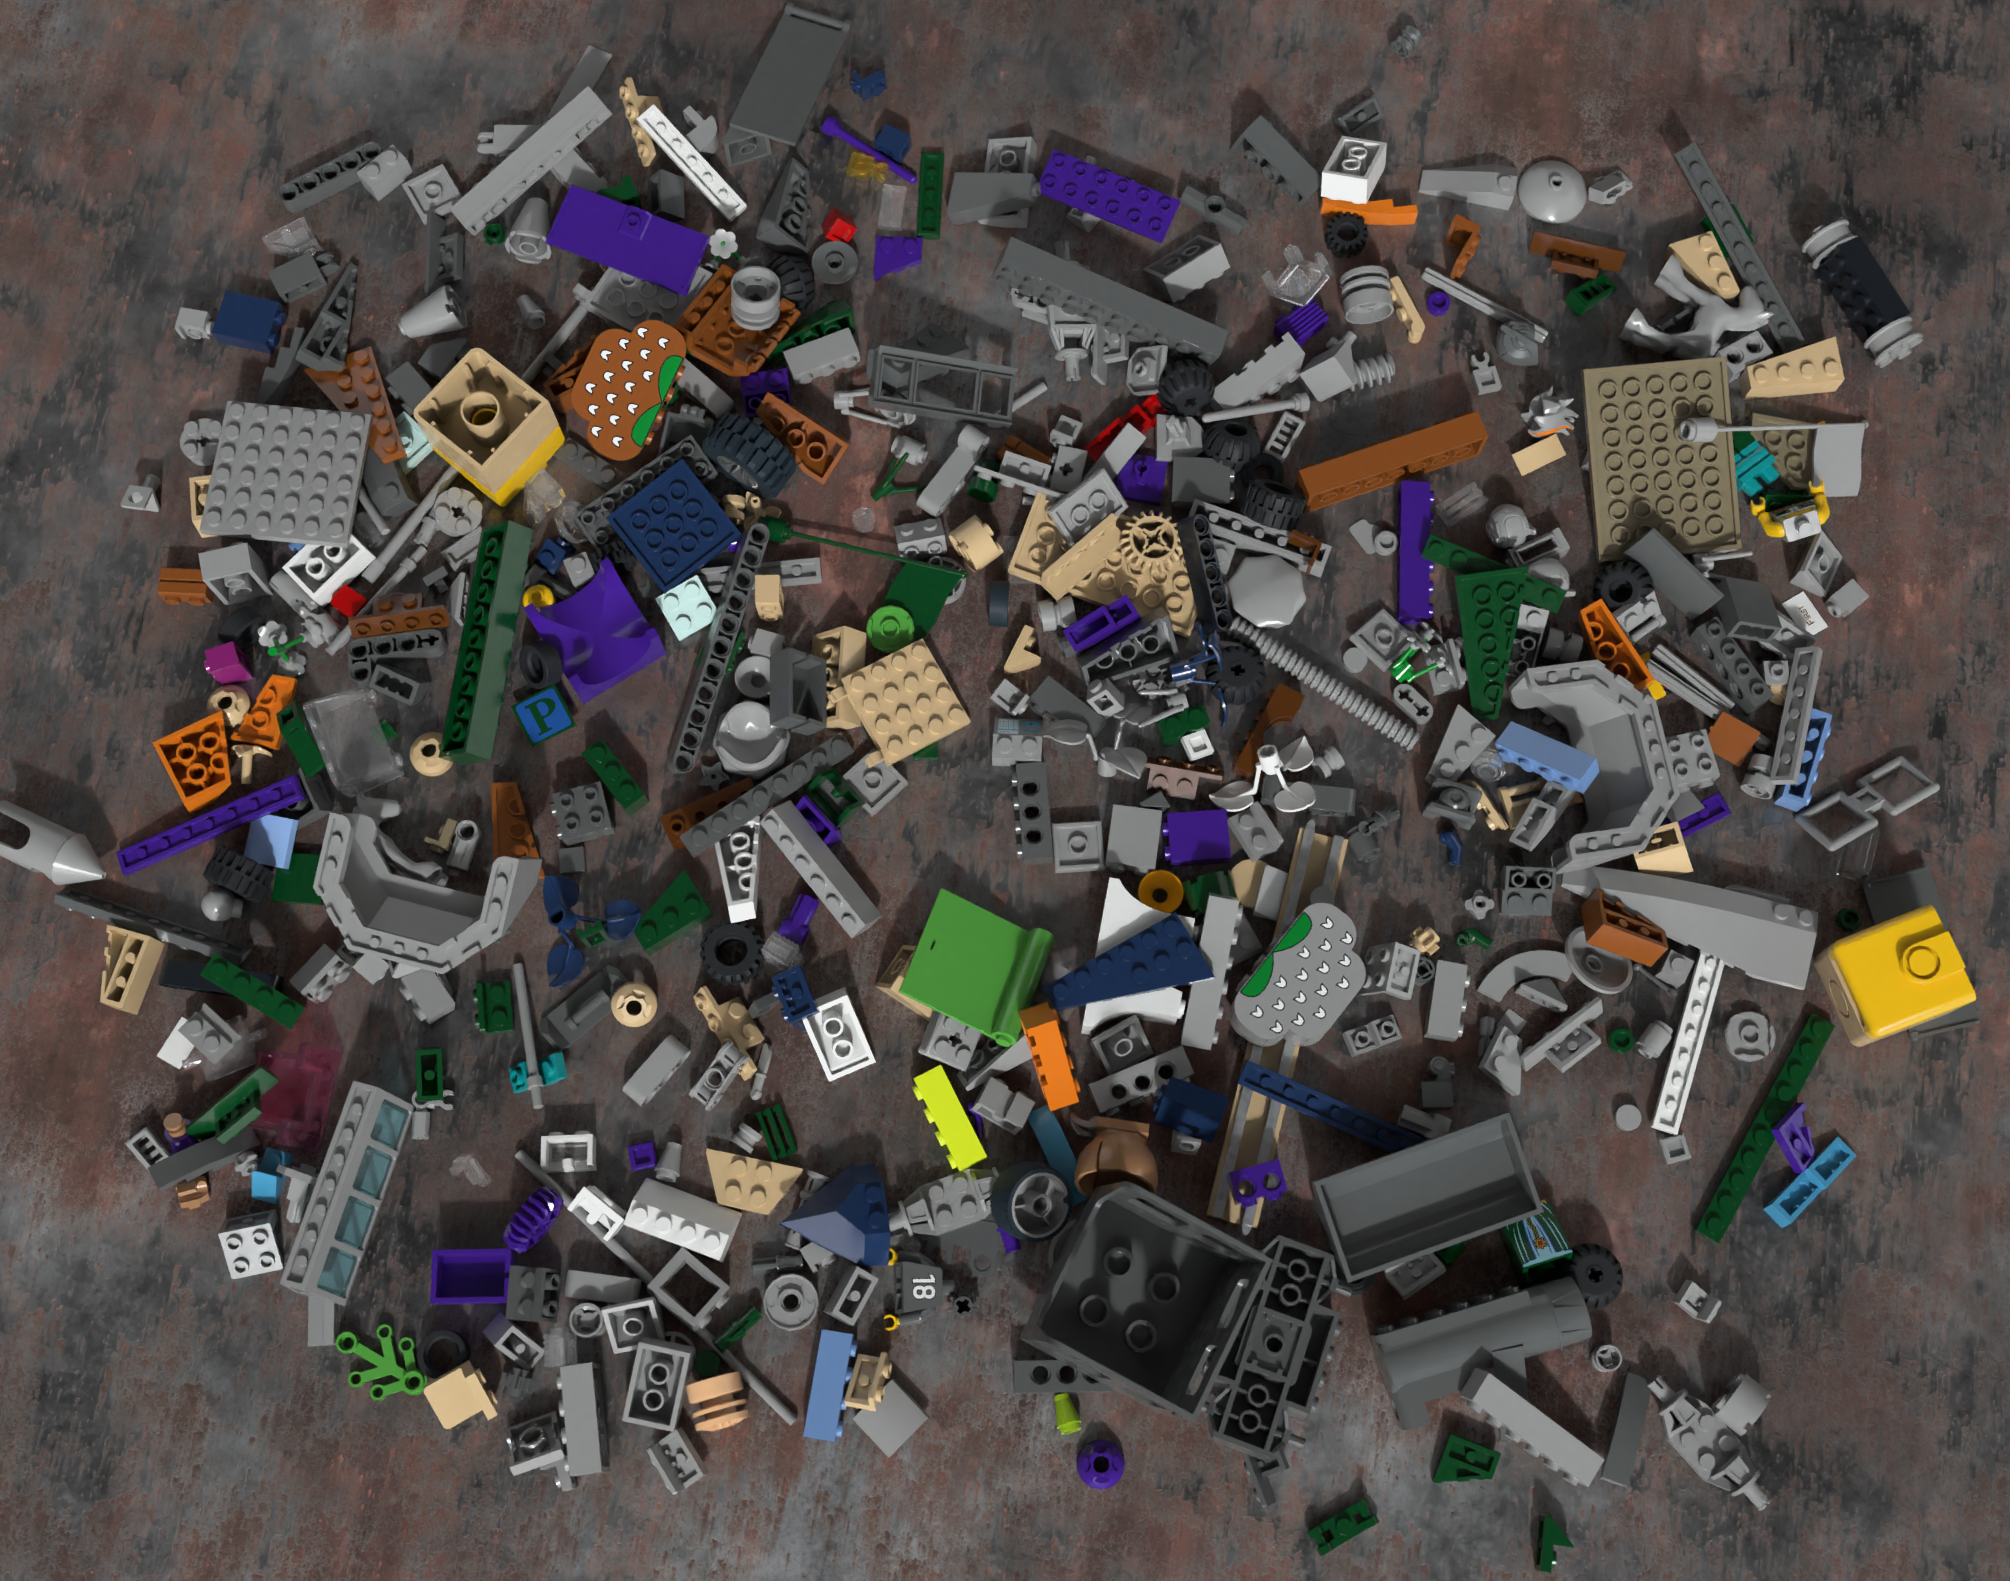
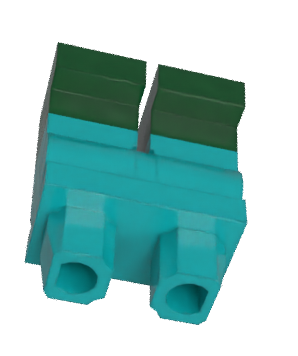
M1735 431L1732 435L1737 493L1743 490L1752 498L1763 488L1756 480L1757 478L1761 477L1767 485H1770L1779 477L1780 473L1773 466L1776 459L1750 434L1751 431Z

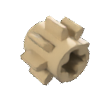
M1419 926L1409 935L1412 940L1408 944L1411 948L1421 951L1420 957L1424 954L1430 957L1439 949L1437 943L1440 941V938L1430 927H1426L1423 930Z

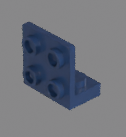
M797 965L771 977L774 983L771 988L776 999L781 1000L783 1005L781 1014L785 1022H789L793 1027L803 1031L806 1028L802 1020L820 1011L802 966Z

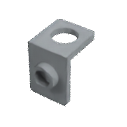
M1172 1130L1171 1151L1196 1156L1202 1140Z

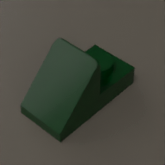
M1539 1515L1535 1570L1551 1573L1552 1567L1556 1566L1557 1553L1553 1550L1554 1545L1575 1547L1551 1516Z

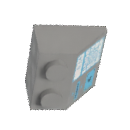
M995 717L992 766L1016 767L1018 763L1041 762L1043 720Z

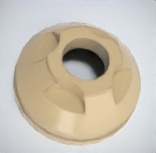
M224 685L217 688L210 695L207 702L209 716L221 710L223 711L225 729L241 726L243 723L242 719L253 708L251 696L246 690L236 685ZM224 697H231L232 705L227 709L220 708V700Z
M428 732L422 734L413 742L410 748V760L419 773L431 777L438 776L448 771L454 763L439 758L443 734ZM428 744L436 746V752L431 757L423 755V748Z
M629 981L619 986L611 1000L613 1015L621 1024L629 1027H639L648 1023L654 1017L658 1005L653 989L639 981ZM632 1000L638 1001L642 1005L641 1011L637 1014H631L626 1009L627 1004Z

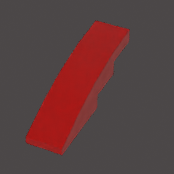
M1152 394L1140 406L1136 405L1121 419L1118 417L1087 444L1083 450L1088 451L1087 455L1096 462L1127 422L1140 433L1145 434L1155 426L1157 414L1168 415L1169 413L1161 406L1157 395Z

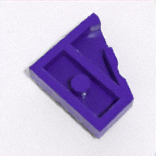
M876 236L874 280L878 281L881 279V276L894 272L895 274L903 271L906 267L921 264L923 238Z
M1804 1102L1796 1103L1771 1130L1795 1173H1803L1816 1159L1814 1146L1811 1141L1810 1126L1804 1125L1802 1111L1807 1110Z

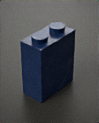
M226 291L212 329V334L222 344L273 354L274 348L279 344V333L281 327L286 323L287 314L280 302Z
M1170 1076L1168 1084H1162L1152 1110L1157 1113L1154 1123L1211 1144L1229 1098Z

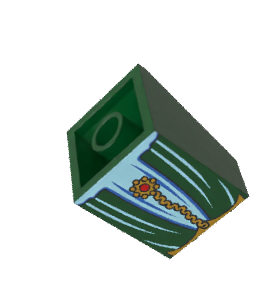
M1548 1199L1540 1201L1543 1213L1499 1228L1517 1283L1522 1290L1537 1283L1543 1284L1556 1280L1561 1258L1563 1257L1565 1263H1569L1573 1255V1251Z

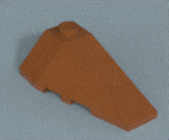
M770 392L766 394L756 410V414L773 435L793 455L794 460L802 471L823 485L852 443Z

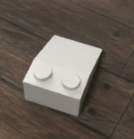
M843 987L815 999L820 1012L802 1021L828 1081L830 1082L875 1063L876 1060L846 988Z

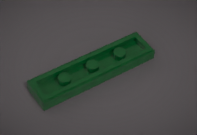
M921 152L917 238L940 240L944 153Z

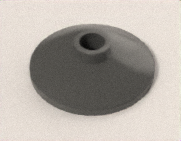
M830 241L816 249L812 257V268L815 275L821 281L828 284H841L851 279L856 273L858 257L850 245L841 241ZM834 264L839 265L838 268H832Z

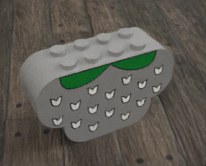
M1328 903L1312 904L1304 909L1298 918L1293 915L1281 932L1284 934L1283 937L1277 935L1266 951L1268 956L1266 957L1262 954L1251 969V972H1253L1252 976L1246 974L1235 990L1238 994L1230 1008V1021L1234 1030L1249 1043L1260 1047H1267L1278 1043L1284 1038L1297 1046L1313 1045L1326 1034L1362 988L1365 982L1366 970L1361 958L1352 951L1356 942L1355 925L1349 916L1336 906Z

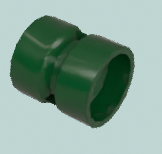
M984 458L979 459L976 463L977 466L998 473L1001 464ZM973 471L974 477H971L966 492L979 501L986 503L995 502L1000 490L998 485H1001V480L992 477L991 481L977 477L978 472Z

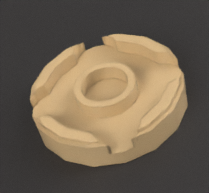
M1250 859L1241 861L1231 871L1237 897L1240 901L1239 905H1243L1244 908L1254 909L1265 865H1268L1261 860L1253 863Z

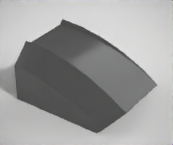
M301 767L287 777L294 774L299 777L305 799L270 814L299 820L297 830L332 812L334 805L323 784L322 777L316 773L308 778Z

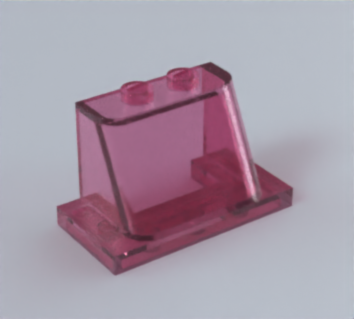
M300 1042L298 1054L259 1050L255 1069L262 1065L275 1074L279 1081L261 1096L262 1113L259 1118L254 1122H250L245 1127L278 1133L276 1144L318 1154L342 1053L307 1042Z

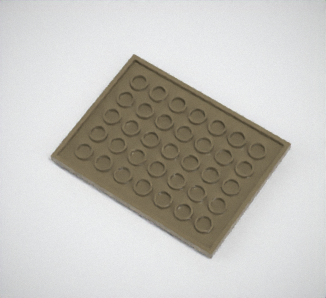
M1726 356L1581 370L1597 562L1627 560L1622 555L1625 549L1635 539L1652 528H1655L1681 554L1742 549L1732 431L1718 432L1711 442H1687L1679 434L1680 424L1688 418L1711 417L1715 420L1718 427H1732Z

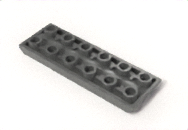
M692 435L683 439L573 515V518L596 551L598 548H604L606 544L611 545V542L618 543V541H623L606 517L681 459L684 460L703 486L718 475Z

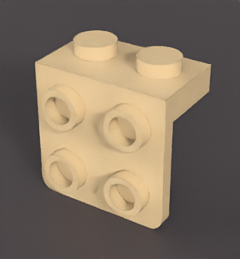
M470 1360L423 1387L425 1396L445 1429L454 1427L482 1410L488 1420L498 1415L494 1406L498 1404V1401L491 1389L486 1391L483 1384L487 1381L480 1368L475 1370Z

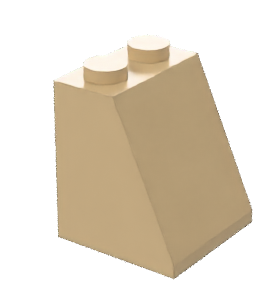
M902 945L875 986L930 1022L934 1012L933 1009L898 992L917 947Z

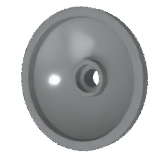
M1542 161L1529 167L1522 175L1518 185V199L1524 211L1533 219L1546 224H1562L1574 219L1582 211L1587 200V187L1581 174L1572 166L1560 161Z
M1584 926L1576 928L1567 937L1565 955L1568 965L1574 975L1584 985L1600 993L1616 994L1630 984L1633 976V967L1629 958L1586 943Z

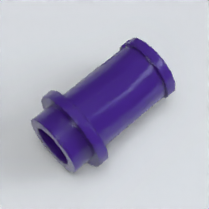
M998 1226L999 1229L996 1231L1000 1232L1006 1254L1022 1249L1017 1238L1009 1235Z

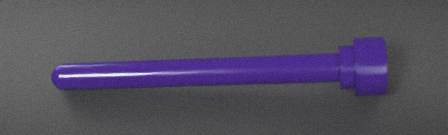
M829 116L825 120L821 129L823 133L829 137H840L909 183L914 184L917 182L916 175L844 130L842 125L839 124V120L833 116Z

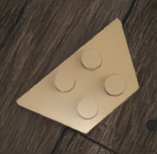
M706 1149L717 1203L722 1206L770 1215L777 1206V1203L787 1194L798 1177L803 1174L802 1168Z

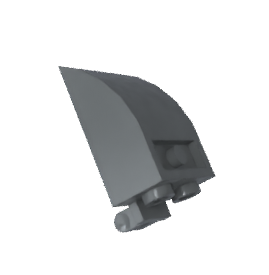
M685 403L681 405L680 411L676 413L668 412L657 457L689 435H692L702 449L703 440L714 427L715 422L713 419L704 416V409L694 405L690 407L689 404Z

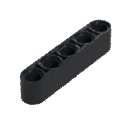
M1202 514L1184 518L1179 521L1177 529L1199 621H1201L1206 634H1211L1213 630H1216L1217 633L1227 631L1232 626V616L1210 523L1206 516Z
M170 959L163 960L158 985L173 989L235 997L200 975L206 967L205 964ZM244 970L278 992H282L284 977Z

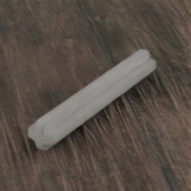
M1658 644L1652 651L1654 657L1698 692L1728 712L1734 707L1735 701L1663 644Z

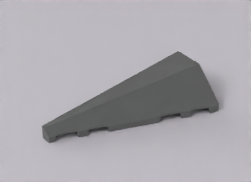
M352 263L349 264L299 348L295 360L316 371L343 370L348 346L347 340L358 266Z

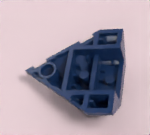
M874 1164L849 1166L779 1224L786 1229L790 1228L800 1233L803 1238L822 1248L853 1261V1264L860 1268L888 1266L890 1226L883 1180Z

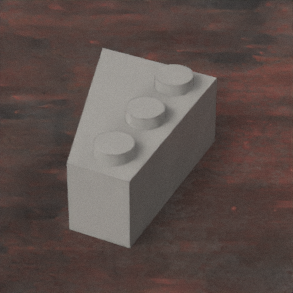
M1458 704L1450 718L1425 781L1432 785L1435 778L1456 782L1492 743L1496 735Z

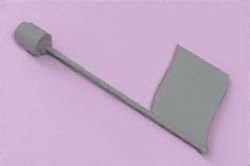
M1711 417L1688 418L1680 424L1679 434L1687 442H1711L1718 432L1815 429L1812 447L1811 484L1813 487L1819 486L1821 478L1825 486V493L1823 495L1826 497L1857 496L1860 489L1861 447L1864 429H1867L1869 424L1866 420H1862L1861 423L1718 427L1715 420Z

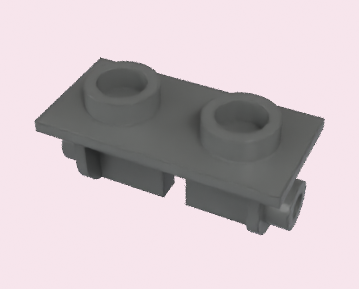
M1680 306L1651 327L1669 334L1684 332L1689 329L1694 309L1691 306Z

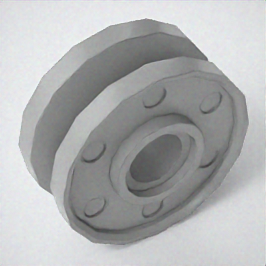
M796 1274L782 1275L772 1281L766 1289L763 1300L764 1310L769 1320L780 1329L788 1331L799 1330L809 1325L817 1315L819 1307L818 1293L813 1284L803 1276ZM790 1295L796 1296L799 1300L798 1306L792 1310L787 1309L784 1305L785 1299Z

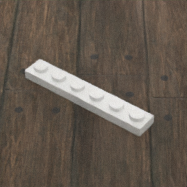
M654 104L637 118V123L729 222H732L747 209L745 202Z

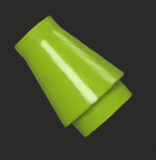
M1069 1393L1054 1396L1056 1428L1060 1429L1061 1435L1079 1431L1082 1420L1070 1399Z

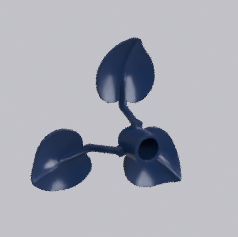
M1197 621L1194 623V627L1201 637V651L1199 654L1188 659L1169 663L1173 682L1187 680L1188 684L1199 683L1215 687L1217 685L1216 682L1212 683L1210 680L1193 678V675H1197L1195 665L1214 658L1218 660L1220 671L1223 670V656L1216 630L1212 631L1207 642L1205 629L1201 621ZM1209 646L1214 651L1212 655H1209ZM1218 687V696L1223 710L1220 727H1224L1227 723L1228 709L1221 687Z
M545 875L543 897L545 909L548 913V921L551 925L558 927L557 932L569 944V946L565 944L556 946L548 956L547 972L549 986L553 988L565 986L574 981L583 970L584 954L582 951L574 949L575 945L565 932L566 930L574 928L577 920L591 923L600 920L603 925L606 924L607 935L617 941L627 939L635 931L641 918V910L638 905L628 900H616L606 907L605 920L579 916L570 911V908L575 906L579 899L577 883L567 877Z

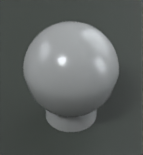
M216 887L205 893L201 901V908L204 915L212 921H226L231 917L240 919L245 899L236 898L226 888Z

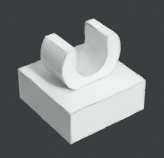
M1205 729L1181 738L1182 745L1190 762L1211 755L1214 752Z

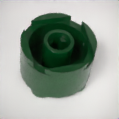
M1218 871L1196 877L1197 883L1191 884L1190 880L1182 884L1189 912L1193 914L1195 919L1204 917L1209 893L1238 898L1230 871H1227L1225 874L1224 871Z

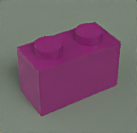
M233 641L204 650L206 659L203 662L207 673H211L215 681H219L223 686L235 685L254 679L248 656Z

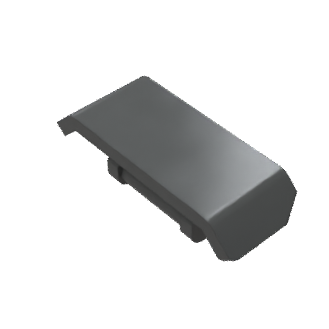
M607 965L539 1022L542 1035L557 1052L567 1049L612 1012L611 1000L615 990L629 981L618 968Z

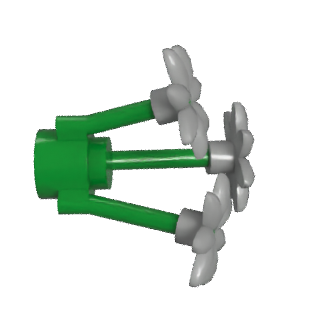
M1423 621L1418 622L1425 630L1421 637L1414 630L1404 631L1408 635L1406 639L1411 641L1409 648L1388 668L1400 683L1405 679L1410 683L1415 678L1437 667L1440 669L1445 666L1450 675H1453V666L1442 647H1437L1441 656L1435 660V663L1412 673V670L1415 668L1409 662V659L1421 647L1428 653L1431 646L1426 641L1434 638L1442 644L1443 639L1439 633L1435 632L1434 628H1430V625Z

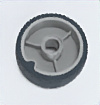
M1023 1161L1010 1165L997 1178L991 1191L990 1207L994 1220L1006 1233L1023 1241L1039 1243L1052 1239L1064 1229L1072 1213L1073 1196L1069 1183L1061 1173L1042 1163Z

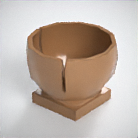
M1098 1116L1095 1138L1079 1154L1074 1169V1182L1078 1192L1090 1198L1094 1190L1093 1185L1095 1188L1097 1186L1127 1181L1155 1195L1158 1184L1157 1164L1146 1145L1150 1124ZM1135 1198L1142 1203L1148 1202L1141 1198Z

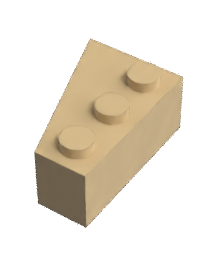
M1712 231L1668 245L1662 256L1665 262L1668 261L1671 255H1674L1680 260L1684 276L1689 282L1706 292L1721 297L1728 305L1733 303L1740 290Z

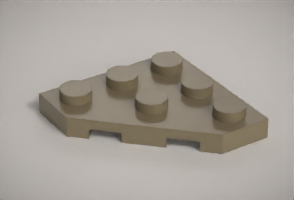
M1752 413L1749 421V426L1816 424ZM1815 429L1751 431L1750 434L1776 459L1773 466L1780 473V478L1789 489L1795 491L1805 490L1807 493H1810L1809 481H1812V447Z

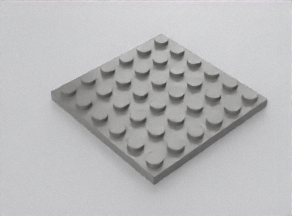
M227 401L199 529L200 532L205 535L348 548L373 423L372 415Z

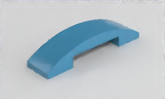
M1045 1105L1030 1112L1027 1119L1050 1167L1061 1173L1071 1187L1073 1196L1072 1206L1089 1199L1077 1190L1074 1182V1169L1077 1161L1053 1111L1050 1112L1048 1106Z

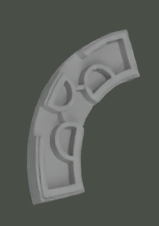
M1550 950L1528 951L1512 956L1497 965L1484 978L1477 991L1500 1002L1512 986L1524 979L1542 976L1567 982L1572 970L1568 965L1565 953Z

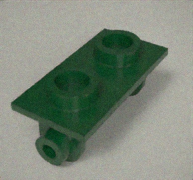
M1766 488L1765 491H1760V497H1763L1766 501L1765 512L1774 511L1811 498L1814 499L1805 490H1787L1786 495L1783 494L1782 490Z

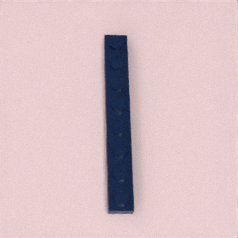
M1247 1059L1236 1081L1239 1085L1392 1153L1427 1141L1425 1138Z

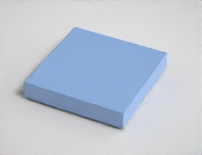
M266 815L251 822L244 856L259 864L289 869L299 820Z

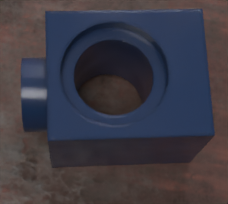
M886 124L883 130H879L875 136L876 150L901 165L911 149V135Z

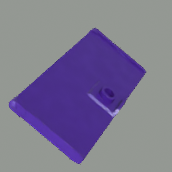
M572 184L546 238V244L685 297L689 292L691 283L710 241V236Z

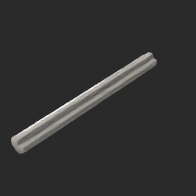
M1427 267L1422 274V279L1503 323L1514 320L1533 323L1430 267ZM1534 323L1535 340L1542 343L1548 335V330Z
M1650 659L1646 661V667L1657 682L1715 721L1722 711L1734 716ZM1760 734L1753 746L1760 751H1764L1769 746L1770 739Z

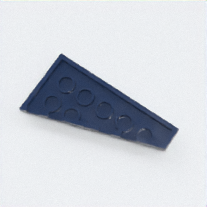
M1175 912L1043 987V990L1054 1009L1061 1011L1085 1006L1090 1003L1150 993L1204 980H1214L1215 976Z

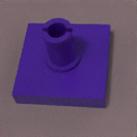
M1134 453L1119 471L1116 478L1115 486L1123 499L1160 506L1168 462L1156 461V457Z

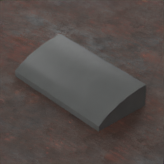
M1655 528L1635 539L1622 553L1628 561L1636 563L1647 570L1653 580V584L1690 620L1704 613L1724 596Z

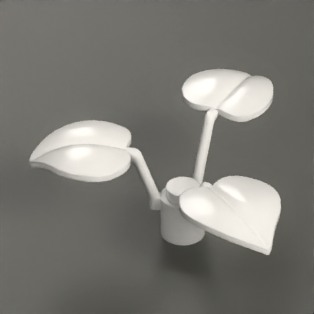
M1305 736L1295 740L1279 752L1274 745H1264L1257 752L1260 762L1255 764L1256 774L1253 788L1248 782L1236 781L1224 786L1213 794H1209L1210 800L1220 809H1226V811L1230 812L1244 810L1254 802L1252 795L1257 793L1262 770L1268 775L1277 774L1284 789L1274 797L1275 806L1280 811L1296 812L1304 810L1308 806H1312L1316 801L1314 789L1308 783L1301 781L1295 782L1288 787L1280 769L1282 771L1288 769L1296 772L1307 768L1314 760L1313 751Z

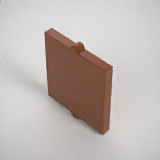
M1722 711L1714 725L1709 727L1708 738L1713 753L1740 767L1747 754L1753 751L1752 746L1761 732Z

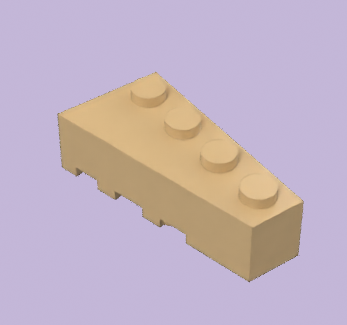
M1836 336L1746 367L1739 378L1743 400L1835 392L1845 380Z

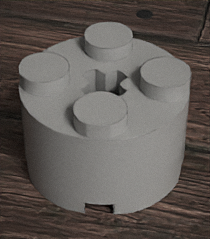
M1739 1373L1737 1377L1734 1376L1726 1386V1389L1729 1390L1727 1395L1719 1396L1711 1406L1714 1416L1740 1436L1747 1432L1744 1427L1748 1422L1753 1425L1770 1402L1767 1399L1773 1396L1771 1392L1746 1373L1744 1375Z

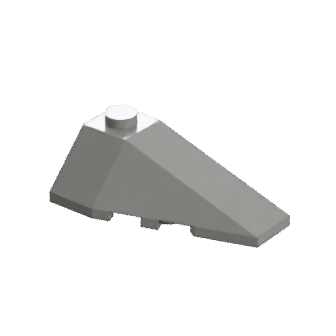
M1499 164L1423 170L1418 192L1509 211L1515 195L1518 171L1517 168Z

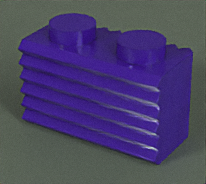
M1312 298L1305 302L1301 300L1292 308L1290 314L1287 316L1282 314L1275 321L1273 334L1283 342L1281 337L1289 332L1301 347V345L1327 326L1329 317Z

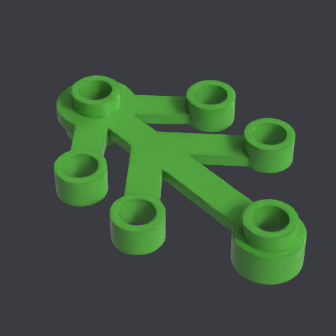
M383 1324L376 1331L377 1337L381 1340L384 1357L359 1343V1338L355 1333L343 1332L337 1337L336 1347L340 1352H354L378 1366L367 1371H354L348 1376L350 1386L361 1387L365 1382L388 1375H393L400 1380L385 1386L382 1384L374 1385L370 1389L372 1399L380 1401L385 1399L387 1395L400 1391H405L409 1395H419L423 1392V1387L428 1384L427 1375L422 1370L417 1369L414 1355L416 1342L414 1339L404 1337L399 1341L398 1347L404 1354L406 1370L397 1365L392 1337L394 1336L392 1326ZM385 1327L389 1329L387 1337L381 1335V1331ZM348 1338L353 1340V1345L350 1348H347L345 1345V1341ZM407 1340L411 1342L409 1350L403 1348V1344ZM356 1374H359L361 1377V1381L358 1384L353 1382V1377ZM414 1377L419 1379V1384L416 1387L411 1385V1380ZM378 1387H381L383 1390L381 1397L375 1396V1390Z

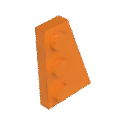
M272 674L256 698V704L249 714L246 713L242 719V725L237 732L232 734L230 740L236 743L258 745L279 750L283 735L280 732L276 714L294 700L299 681L296 678Z

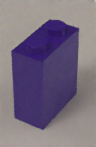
M1226 809L1167 813L1165 821L1161 822L1162 836H1167L1168 845H1164V859L1169 860L1170 867L1229 863L1231 852Z

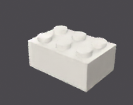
M1342 136L1322 171L1321 197H1327L1332 200L1351 201L1355 204H1366L1385 169L1387 143Z
M351 532L348 548L306 544L282 568L315 602L325 607L331 601L332 595L337 589H341L344 584L348 585L376 557Z

